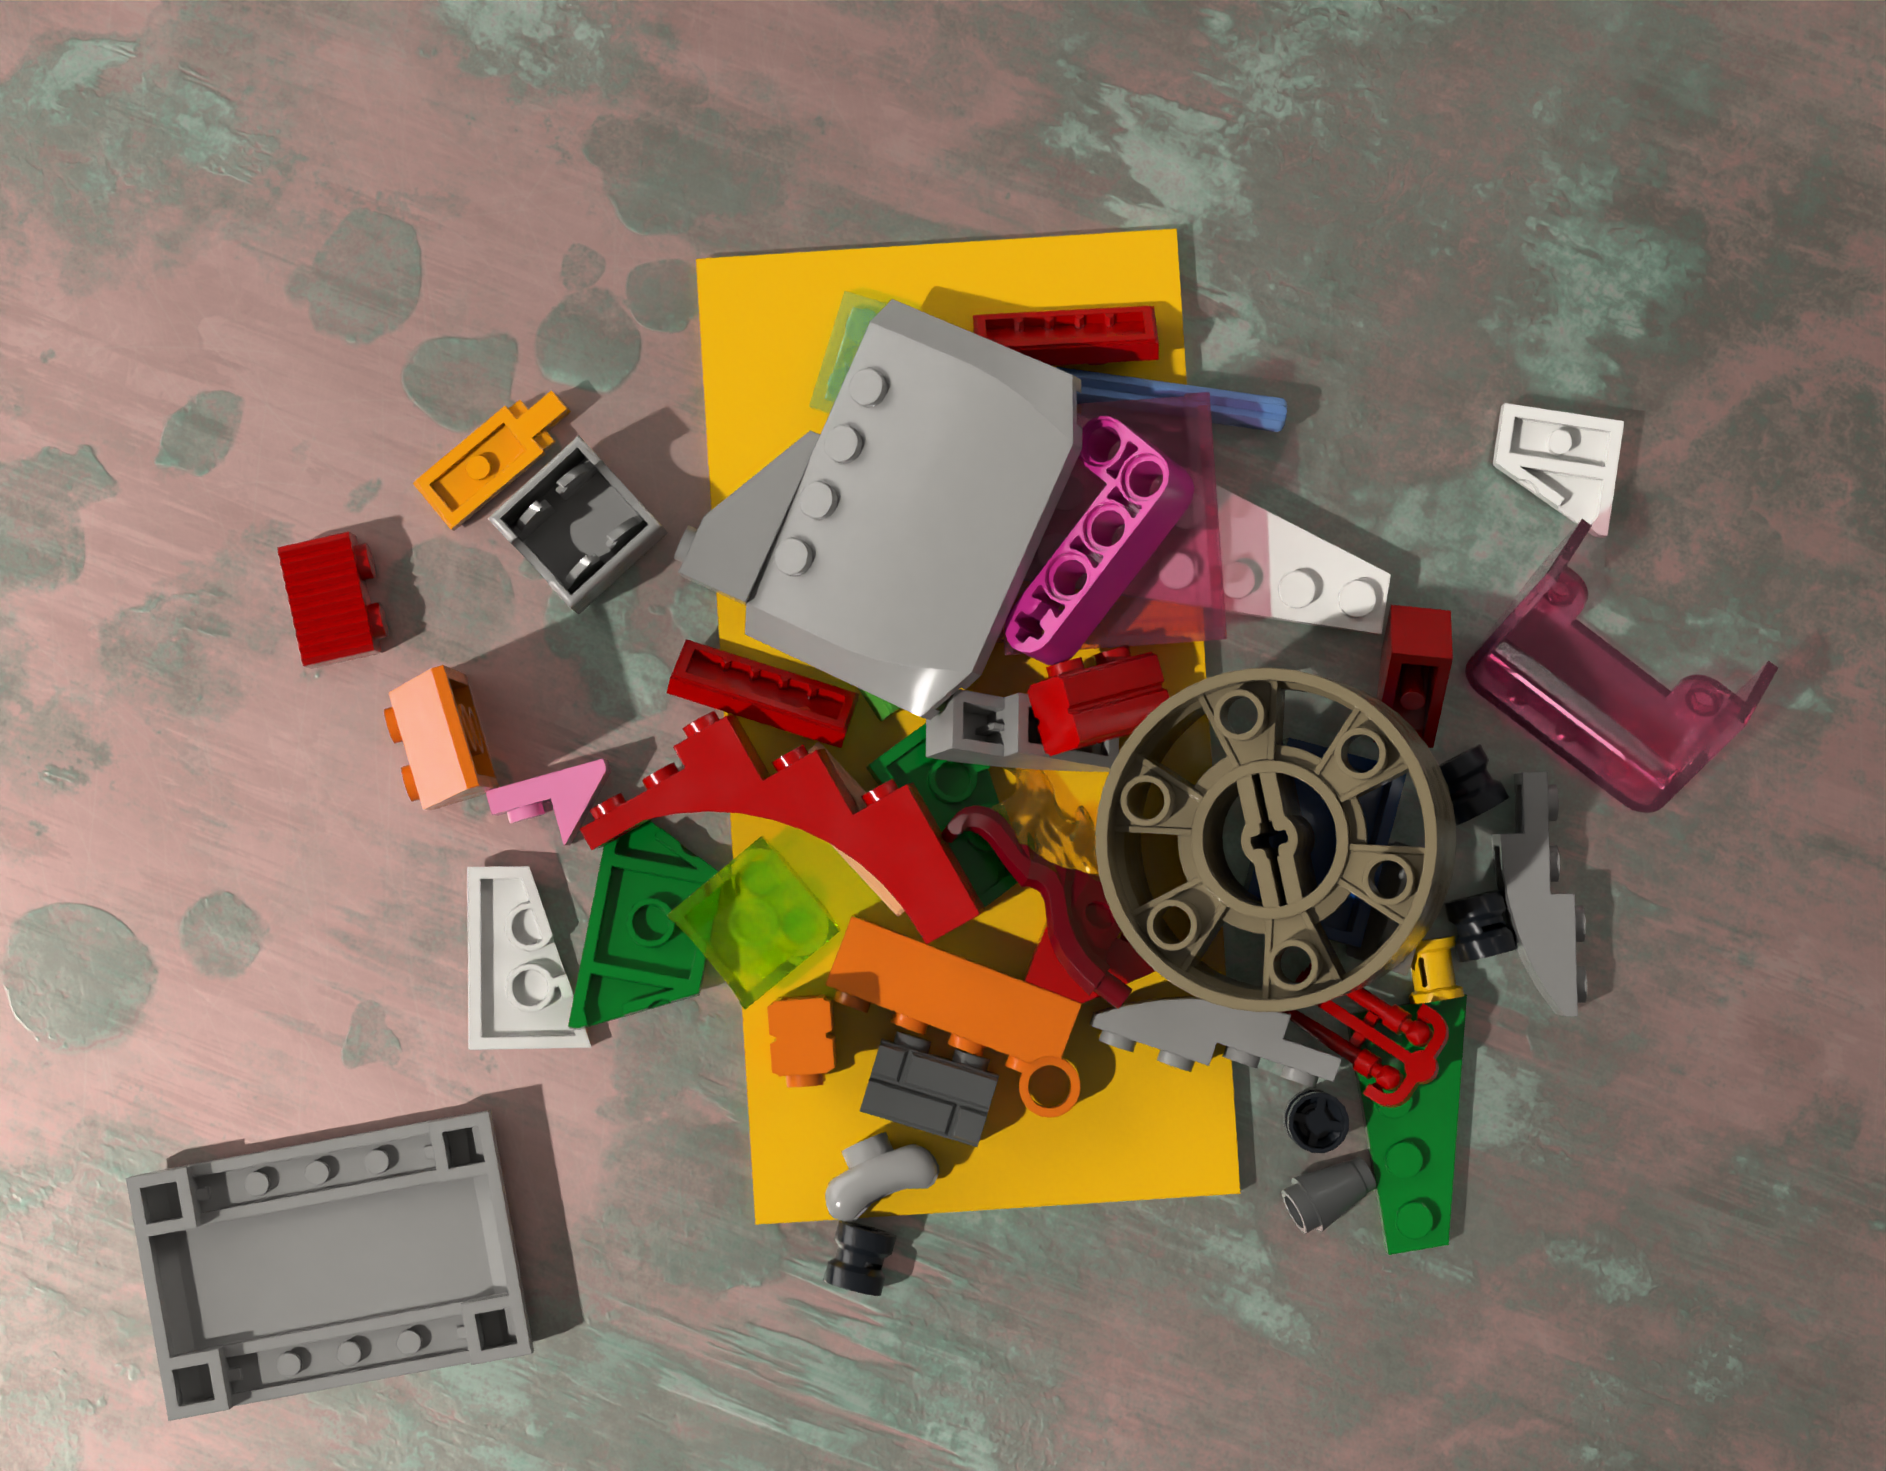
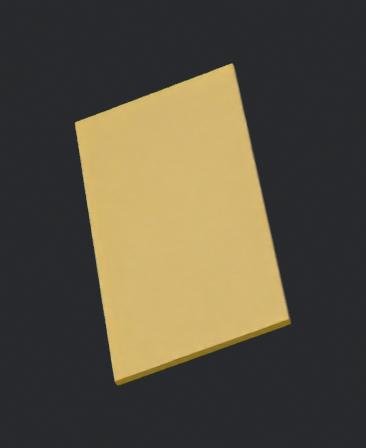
M1177 229L696 259L711 510L810 430L821 434L870 321L892 299L972 333L973 315L1154 306L1159 340V360L1112 362L1103 365H1055L1053 367L1187 385ZM1077 404V413L1081 415L1082 405ZM1023 581L1011 609L1032 582ZM1075 589L1074 593L1077 594L1081 589ZM716 592L720 650L860 694L842 748L820 743L866 793L878 787V783L866 767L924 725L926 719L900 709L885 720L880 721L858 687L745 635L746 606ZM1120 596L1078 652L1071 658L1082 657L1084 668L1096 666L1093 655L1129 645L1132 656L1152 651V653L1158 656L1165 680L1162 687L1167 689L1169 697H1172L1186 687L1206 679L1202 608ZM1061 604L1058 610L1063 612L1065 606ZM1004 623L982 675L967 689H959L1000 697H1007L1016 693L1028 694L1029 685L1049 679L1046 667L1051 665L1044 664L1014 649L1007 641ZM724 712V717H725V716H729V715H734V714H730V713ZM1206 714L1194 722L1176 740L1161 762L1194 785L1212 767L1210 724ZM737 716L770 776L777 773L772 764L774 760L803 744L808 751L818 742ZM1130 735L1119 738V752ZM990 766L988 770L1000 806L1004 808L1008 823L1014 829L1019 843L1028 845L1033 851L1049 862L1064 868L1077 869L1087 874L1099 876L1096 858V822L1103 787L1109 772L1035 770ZM1151 783L1143 810V816L1148 819L1156 817L1164 806V795L1161 789L1154 783ZM730 813L755 1225L838 1220L829 1214L825 1201V1192L829 1182L834 1177L849 1170L842 1151L856 1143L884 1132L887 1133L894 1150L909 1144H917L926 1148L935 1157L940 1173L935 1183L929 1188L903 1189L889 1194L872 1203L859 1218L1241 1194L1232 1060L1222 1057L1226 1046L1217 1043L1209 1066L1195 1061L1192 1072L1157 1061L1160 1049L1137 1042L1134 1052H1129L1100 1042L1099 1038L1102 1030L1090 1025L1093 1012L1113 1007L1101 996L1082 1003L1063 1052L1062 1058L1066 1059L1074 1067L1079 1076L1080 1094L1073 1108L1061 1116L1047 1118L1031 1112L1025 1106L1019 1094L1018 1081L1021 1072L1005 1066L1008 1058L1007 1054L985 1047L982 1057L990 1059L987 1071L997 1073L999 1078L978 1147L860 1112L882 1038L894 1042L897 1031L914 1035L932 1042L929 1053L951 1060L955 1049H958L947 1044L951 1033L928 1025L925 1035L900 1027L890 1022L894 1011L871 1003L868 1013L833 1000L835 1026L830 1033L836 1034L837 1064L835 1068L831 1069L829 1073H825L826 1081H824V1085L787 1087L786 1076L778 1077L777 1074L772 1073L770 1044L776 1037L769 1035L767 1006L778 997L827 994V996L834 999L837 989L825 984L852 915L922 942L924 940L907 913L904 911L897 917L830 843L801 829L771 819ZM1141 833L1144 872L1153 899L1187 883L1188 881L1183 872L1179 857L1178 835ZM1017 883L987 905L983 913L929 943L937 948L1023 980L1046 923L1044 899L1037 890L1030 887H1021ZM1173 906L1169 908L1163 918L1179 941L1182 942L1190 932V918L1179 907ZM1222 926L1201 961L1226 976ZM1153 972L1126 984L1133 990L1124 1003L1152 998L1196 996L1175 986L1158 972ZM1053 1065L1038 1068L1031 1075L1028 1084L1029 1094L1032 1099L1043 1106H1054L1061 1103L1068 1095L1070 1089L1067 1073Z

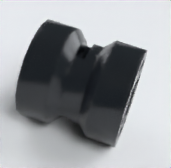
M1481 744L1439 765L1453 803L1456 826L1481 815L1509 798L1501 781L1492 779L1488 772L1487 765L1489 759Z
M1504 889L1480 893L1444 903L1448 921L1456 925L1459 936L1455 945L1458 962L1482 959L1518 949L1514 930L1506 926L1503 915L1507 909Z
M1307 1089L1297 1093L1288 1101L1284 1110L1283 1125L1287 1135L1302 1149L1311 1153H1326L1336 1149L1345 1140L1349 1131V1116L1345 1106L1336 1097L1319 1089Z
M839 1220L834 1237L838 1245L836 1257L828 1261L823 1281L846 1290L881 1296L886 1278L881 1269L884 1259L892 1255L897 1236L875 1227Z

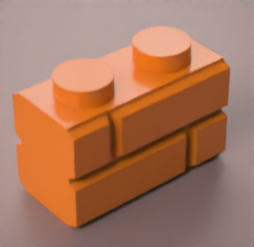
M827 994L778 997L767 1006L769 1035L776 1037L770 1044L772 1073L777 1074L778 1077L786 1076L787 1087L824 1085V1081H826L825 1073H829L837 1064L836 1034L830 1033L835 1026L833 998L827 996Z

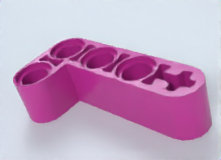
M1110 416L1096 417L1082 427V450L1078 456L1082 463L1106 482L1107 485L1016 602L1006 619L1005 634L1010 645L1014 649L1047 665L1068 661L1078 652L1185 513L1193 499L1194 485L1192 478L1186 470L1144 436ZM1121 440L1120 449L1111 460H1108V453L1111 447ZM1163 475V481L1159 490L1153 495H1149L1153 481L1158 476ZM1125 524L1123 536L1116 544L1112 545V537L1116 529ZM1084 573H1087L1083 589L1075 594V584ZM1061 604L1065 606L1063 612L1058 610Z

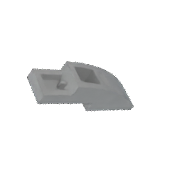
M1548 772L1514 774L1515 834H1491L1498 890L1504 889L1507 904L1504 916L1507 926L1514 930L1518 946L1517 951L1536 988L1554 1013L1565 1017L1578 1016V1003H1585L1587 999V975L1584 966H1577L1576 942H1584L1586 918L1584 907L1575 906V894H1550V882H1558L1560 876L1558 846L1549 845V821H1557L1559 800L1557 786L1548 785Z
M1164 997L1123 1003L1119 1009L1113 1006L1093 1012L1090 1021L1092 1027L1102 1030L1099 1038L1100 1042L1129 1052H1134L1137 1042L1160 1049L1157 1061L1192 1072L1195 1061L1209 1066L1217 1043L1226 1046L1222 1056L1224 1058L1254 1068H1258L1261 1058L1282 1064L1284 1067L1281 1077L1313 1088L1316 1087L1319 1077L1334 1082L1341 1062V1058L1336 1055L1284 1038L1291 1017L1287 1013L1236 1010L1210 1003L1198 997Z

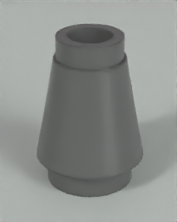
M1358 1156L1350 1161L1347 1160L1291 1179L1292 1185L1282 1190L1281 1194L1294 1223L1306 1234L1315 1228L1319 1232H1323L1364 1198L1368 1192L1376 1189L1377 1185L1370 1168Z

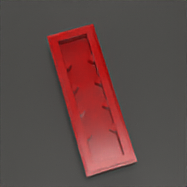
M1154 306L973 315L974 334L1051 366L1074 364L1103 365L1112 362L1159 360V340Z
M687 639L671 674L667 694L838 748L843 746L860 695Z

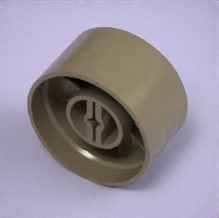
M1249 668L1209 677L1186 687L1153 710L1133 731L1112 764L1103 787L1096 822V858L1104 895L1114 919L1136 952L1156 972L1189 994L1216 1005L1252 1012H1282L1321 1004L1366 987L1389 973L1419 945L1432 927L1448 893L1456 855V823L1448 786L1436 759L1415 729L1396 711L1363 690L1321 676L1280 668ZM1285 690L1321 695L1353 710L1322 758L1299 748L1283 746ZM1247 697L1255 704L1258 718L1250 731L1239 734L1229 724L1228 711L1236 700ZM1206 714L1227 756L1209 768L1194 785L1161 762L1176 740L1194 722ZM1367 735L1378 745L1379 760L1374 768L1360 773L1350 765L1347 753L1350 744L1356 738ZM1409 772L1422 808L1425 847L1368 844L1366 820L1358 798ZM1294 777L1307 783L1322 797L1335 823L1337 844L1334 860L1328 874L1318 887L1310 855L1314 848L1315 835L1311 824L1302 816ZM1151 783H1154L1161 789L1164 795V806L1156 817L1148 819L1143 816V810ZM1238 796H1240L1245 826L1241 834V845L1246 857L1254 863L1261 899L1249 893L1237 881L1229 869L1224 855L1223 827L1228 811ZM1278 831H1286L1288 842L1279 845L1278 848H1271L1269 837L1276 835ZM1141 833L1178 835L1179 857L1183 872L1188 881L1187 883L1153 899L1144 872ZM1388 860L1401 865L1407 876L1404 891L1395 898L1386 897L1381 894L1376 888L1374 881L1377 868ZM1352 893L1397 922L1399 926L1372 956L1346 973L1320 922L1334 913ZM1173 906L1183 909L1190 918V932L1182 942L1179 941L1163 918L1165 912ZM1225 922L1245 931L1265 934L1263 987L1227 977L1201 961ZM1291 946L1302 948L1311 959V972L1303 982L1291 981L1284 975L1281 969L1282 955Z

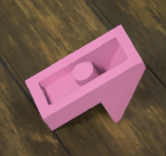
M603 758L485 791L491 814L499 816L507 813L509 822L512 824L544 815L545 811L542 803L552 801L564 846H570L607 781L611 768L609 761Z

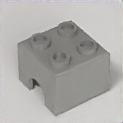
M579 435L488 518L502 535L541 574L561 599L577 614L583 612L668 533Z

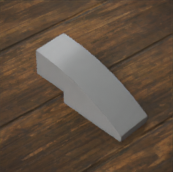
M958 689L936 708L940 712L931 720L926 719V758L1035 770L1109 772L1119 754V738L1054 756L1046 754L1037 727L1040 721L1034 717L1029 696L1024 693L1000 697Z

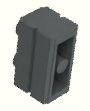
M899 1031L896 1032L894 1042L882 1038L860 1112L978 1147L999 1078L997 1073L987 1071L990 1059L955 1049L952 1060L929 1053L931 1041Z

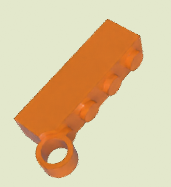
M851 916L825 984L837 989L834 1001L868 1013L871 1003L892 1010L894 1013L890 1021L891 1023L925 1035L928 1025L951 1033L947 1044L982 1057L985 1047L1007 1054L1008 1058L1005 1066L1021 1072L1018 1081L1019 1094L1023 1103L1031 1112L1038 1116L1052 1118L1061 1116L1073 1108L1080 1094V1079L1074 1067L1066 1059L1062 1058L1082 1003L930 944L926 945L922 941L867 920ZM1047 1065L1057 1066L1064 1070L1070 1081L1068 1095L1061 1103L1054 1106L1038 1104L1032 1099L1028 1090L1031 1075L1038 1068Z

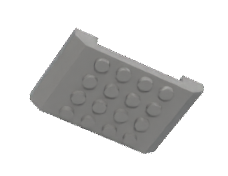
M491 1110L168 1168L126 1178L168 1421L230 1410L233 1406L466 1363L475 1365L529 1355L534 1352Z

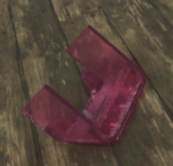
M1582 518L1533 573L1478 645L1466 664L1465 674L1470 686L1480 696L1620 803L1637 812L1651 813L1664 807L1747 725L1778 667L1768 661L1736 693H1733L1716 679L1705 675L1687 676L1680 680L1671 691L1576 619L1588 601V589L1584 580L1567 564L1592 527Z

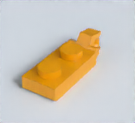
M553 390L529 409L521 400H518L509 408L504 406L417 478L413 485L447 526L455 531L546 455L545 451L555 443V440L548 432L569 415L571 411Z

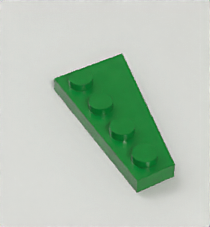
M1467 994L1459 998L1424 1003L1445 1019L1448 1025L1449 1036L1445 1047L1436 1059L1439 1065L1436 1078L1430 1083L1419 1084L1405 1104L1394 1108H1387L1377 1104L1363 1094L1369 1083L1373 1084L1376 1082V1078L1367 1079L1355 1071L1371 1169L1377 1185L1375 1192L1384 1245L1388 1255L1449 1245ZM1406 1003L1398 1006L1412 1015L1411 1020L1415 1021L1418 1016L1417 1011L1423 1003ZM1368 1010L1353 1012L1351 1014H1353L1360 1020H1363L1366 1014L1368 1013ZM1381 1018L1374 1027L1375 1030L1411 1053L1425 1049V1047H1417L1410 1043L1405 1033L1402 1032L1398 1035L1384 1026ZM1427 1024V1025L1432 1029L1433 1034H1434L1433 1025H1432V1024ZM1347 1026L1350 1040L1355 1031ZM1368 1039L1365 1040L1360 1049H1368L1380 1057L1382 1065H1390L1397 1068L1403 1075L1404 1080L1407 1076L1404 1068L1405 1064ZM1383 1089L1384 1093H1393Z

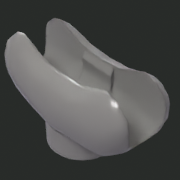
M886 1132L875 1135L842 1151L849 1170L834 1177L829 1182L825 1192L826 1206L833 1218L847 1222L856 1221L872 1203L889 1194L903 1189H925L932 1186L940 1173L939 1165L931 1152L920 1145L909 1144L894 1150Z

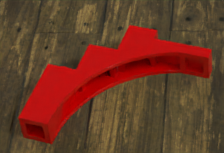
M712 711L685 726L683 731L687 739L673 746L685 767L684 769L679 771L673 762L657 770L642 780L647 789L646 791L629 801H626L622 792L605 800L589 810L595 820L580 828L590 849L594 850L606 846L653 818L672 814L725 812L771 819L801 829L830 843L862 865L884 885L903 907L926 945L986 910L948 842L943 840L942 832L914 782L906 784L901 788H898L894 779L883 783L861 796L867 807L859 810L825 748L815 750L809 754L803 744L772 762L777 773L770 776L736 715H729L719 719L716 712Z

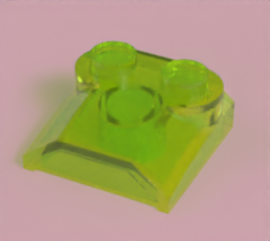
M764 836L757 839L667 914L671 921L694 942L723 977L744 1009L752 1005L841 931L820 900Z

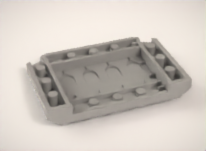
M892 299L870 321L812 452L806 471L746 603L745 635L919 717L928 720L935 717L940 712L936 708L959 688L967 689L982 675L1082 450V427L1077 425V392L1081 393V379Z

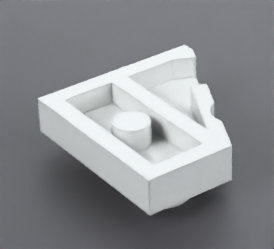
M1504 403L1500 411L1493 466L1594 537L1605 538L1608 536L1624 421Z

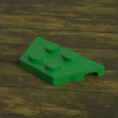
M650 820L603 847L568 1027L570 1029L581 1030L700 995L723 875Z

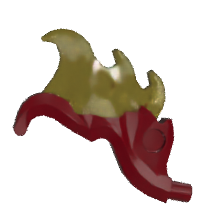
M1002 767L1015 775V793L1005 801L990 808L978 805L965 807L952 818L942 831V838L944 841L952 843L963 832L971 831L979 834L990 844L1021 887H1030L1040 892L1045 902L1049 940L1059 962L1070 977L1089 996L1094 991L1115 1008L1119 1009L1133 989L1108 971L1110 965L1106 962L1107 950L1120 934L1121 929L1113 917L1100 881L1096 858V830L1094 822L1084 806H1079L1075 811V821L1067 819L1062 814L1056 802L1054 786L1043 770Z

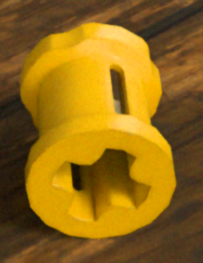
M1455 936L1425 939L1416 947V952L1410 965L1414 992L1409 994L1410 1004L1436 1002L1464 996L1463 987L1456 985L1451 948L1456 945Z

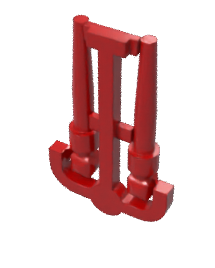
M1311 962L1305 971L1300 973L1295 982H1303L1307 979L1312 968ZM1365 988L1346 995L1368 1010L1363 1020H1360L1331 1000L1316 1005L1355 1031L1349 1042L1298 1010L1282 1011L1291 1015L1290 1020L1301 1029L1352 1063L1355 1071L1367 1079L1376 1078V1082L1373 1084L1369 1083L1363 1094L1377 1104L1387 1108L1399 1107L1405 1104L1419 1084L1430 1083L1436 1078L1439 1071L1436 1059L1445 1047L1449 1036L1448 1025L1445 1019L1424 1003L1417 1011V1020L1413 1021L1411 1020L1412 1015L1396 1004L1393 1006L1389 1005ZM1381 1018L1384 1026L1398 1035L1402 1032L1405 1033L1410 1043L1417 1047H1425V1049L1411 1053L1375 1030L1374 1027ZM1427 1024H1432V1025H1433L1434 1034H1433L1432 1029H1431ZM1366 1039L1405 1064L1404 1068L1407 1076L1404 1080L1403 1075L1397 1068L1390 1065H1382L1380 1057L1368 1049H1360ZM1383 1089L1393 1093H1384Z

